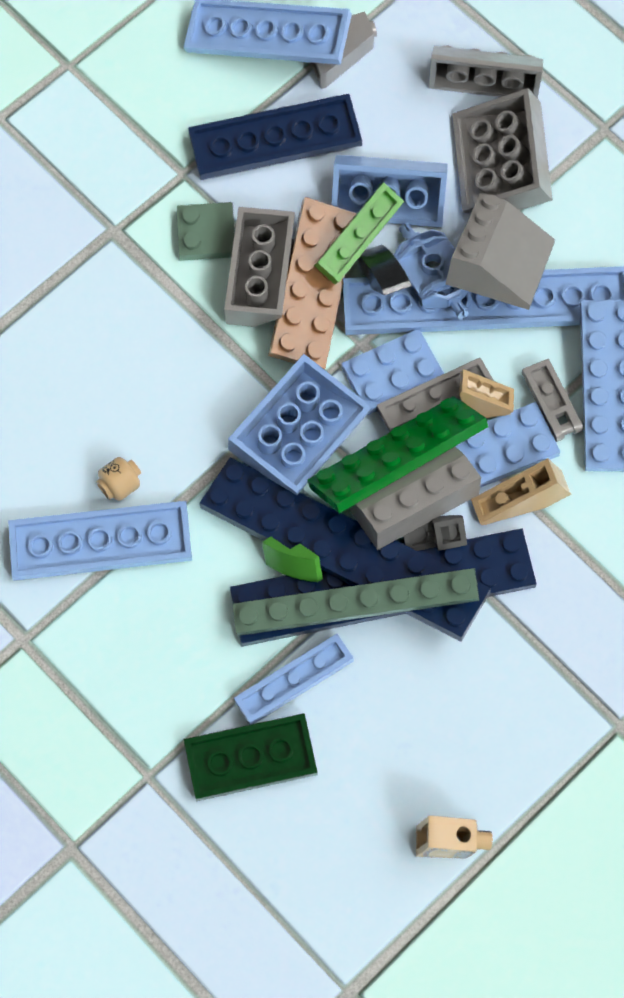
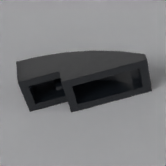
M384 245L365 250L357 259L361 274L368 278L371 289L387 295L411 286L404 269L392 252Z

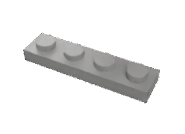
M481 357L378 404L377 411L388 431L391 432L395 427L402 426L416 418L418 414L437 406L444 399L455 396L461 400L459 387L460 372L463 369L493 380Z

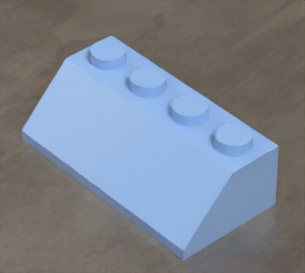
M336 155L331 205L357 213L375 190L384 182L404 200V203L387 223H409L410 225L442 227L448 164Z

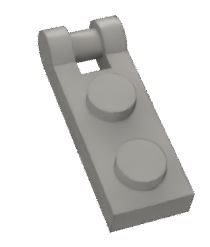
M549 358L523 368L521 374L555 441L558 442L565 439L567 434L573 433L575 435L582 432L581 420ZM565 415L568 422L560 425L557 418Z

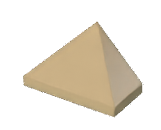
M464 369L460 372L459 396L462 402L486 418L510 415L514 411L513 388Z

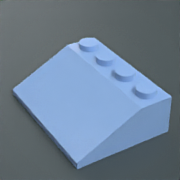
M303 354L228 438V450L249 467L298 495L308 483L307 479L319 471L372 410V407Z

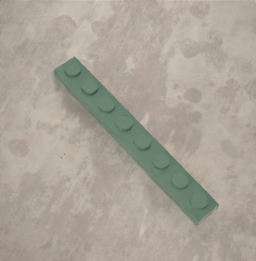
M475 568L234 603L233 612L235 631L240 636L480 600Z

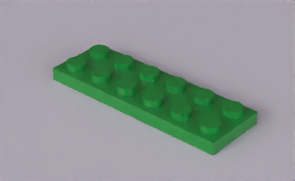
M452 396L451 398L444 399L430 410L418 414L416 418L402 426L395 427L381 438L369 442L367 446L353 454L346 455L332 466L320 470L316 475L307 479V482L315 494L338 513H341L488 428L486 417L455 396Z

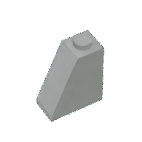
M365 11L351 16L341 65L311 62L321 89L327 88L374 49V37L377 36V29L374 21H369Z

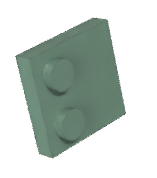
M233 202L177 205L180 261L231 258L235 234Z

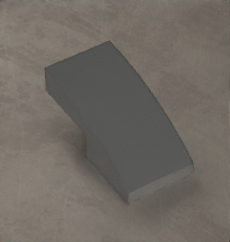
M439 516L404 535L403 543L416 551L434 547L440 551L467 545L463 516Z

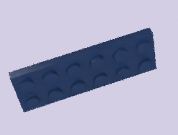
M350 93L188 127L200 180L362 146V137Z

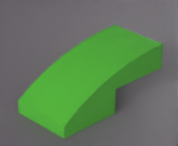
M269 537L262 542L265 562L270 568L300 580L319 582L323 579L319 556L300 543L289 549L273 537Z

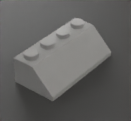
M434 45L431 55L429 89L503 97L529 88L538 98L544 58H536L532 55H510L505 52H485L479 49H460L449 45Z
M238 207L224 306L226 324L256 327L282 318L295 212Z

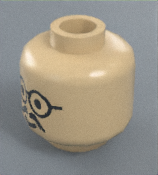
M117 457L99 469V479L96 483L107 499L114 498L117 501H121L140 487L138 476L141 474V471L132 459L127 462L122 457Z

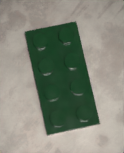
M305 713L184 739L196 802L318 775Z

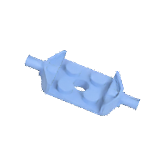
M405 223V226L402 224L399 231L406 240L399 244L394 256L421 298L422 307H451L458 319H463V316L465 318L469 311L461 300L469 291L446 285L451 258L455 251L446 235L436 230L415 233L409 223ZM430 261L440 263V265L435 268H430L426 266V264Z

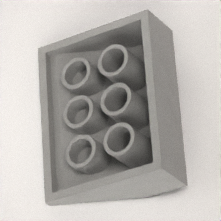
M529 88L452 113L461 204L464 213H472L480 193L494 195L506 200L517 209H526L553 201L542 105Z
M480 193L452 255L446 285L529 310L553 249L555 239L508 201L494 195Z
M453 447L353 505L349 510L375 548L379 550L478 496L480 493L481 476L467 457L459 449Z

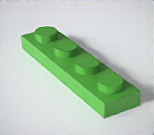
M383 182L314 266L333 284L339 283L404 203V200Z

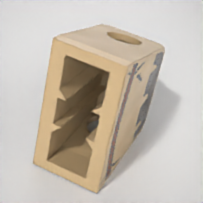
M429 815L416 825V857L464 859L476 853L477 849L491 850L492 832L477 830V821L474 819Z

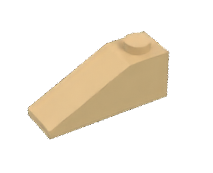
M547 458L472 498L471 501L479 523L483 526L547 508L572 494L562 470Z

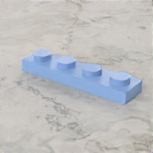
M335 634L234 697V701L250 725L254 724L354 661V658L339 635Z

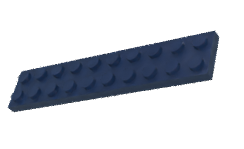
M231 457L199 502L201 509L263 541L273 537L289 549L300 543L319 556L322 571L351 586L456 571L396 540L377 550L358 521L338 513L336 510L301 492L295 495L259 471ZM477 581L480 601L405 611L403 613L462 642L488 598L491 588Z
M523 528L467 539V545L440 551L436 547L418 551L456 571L475 568L477 581L491 588L488 597L536 588L537 585ZM321 570L323 579L319 582L300 580L286 575L231 586L230 591L234 604L350 587L351 585ZM398 612L240 635L239 637L241 647L405 613Z

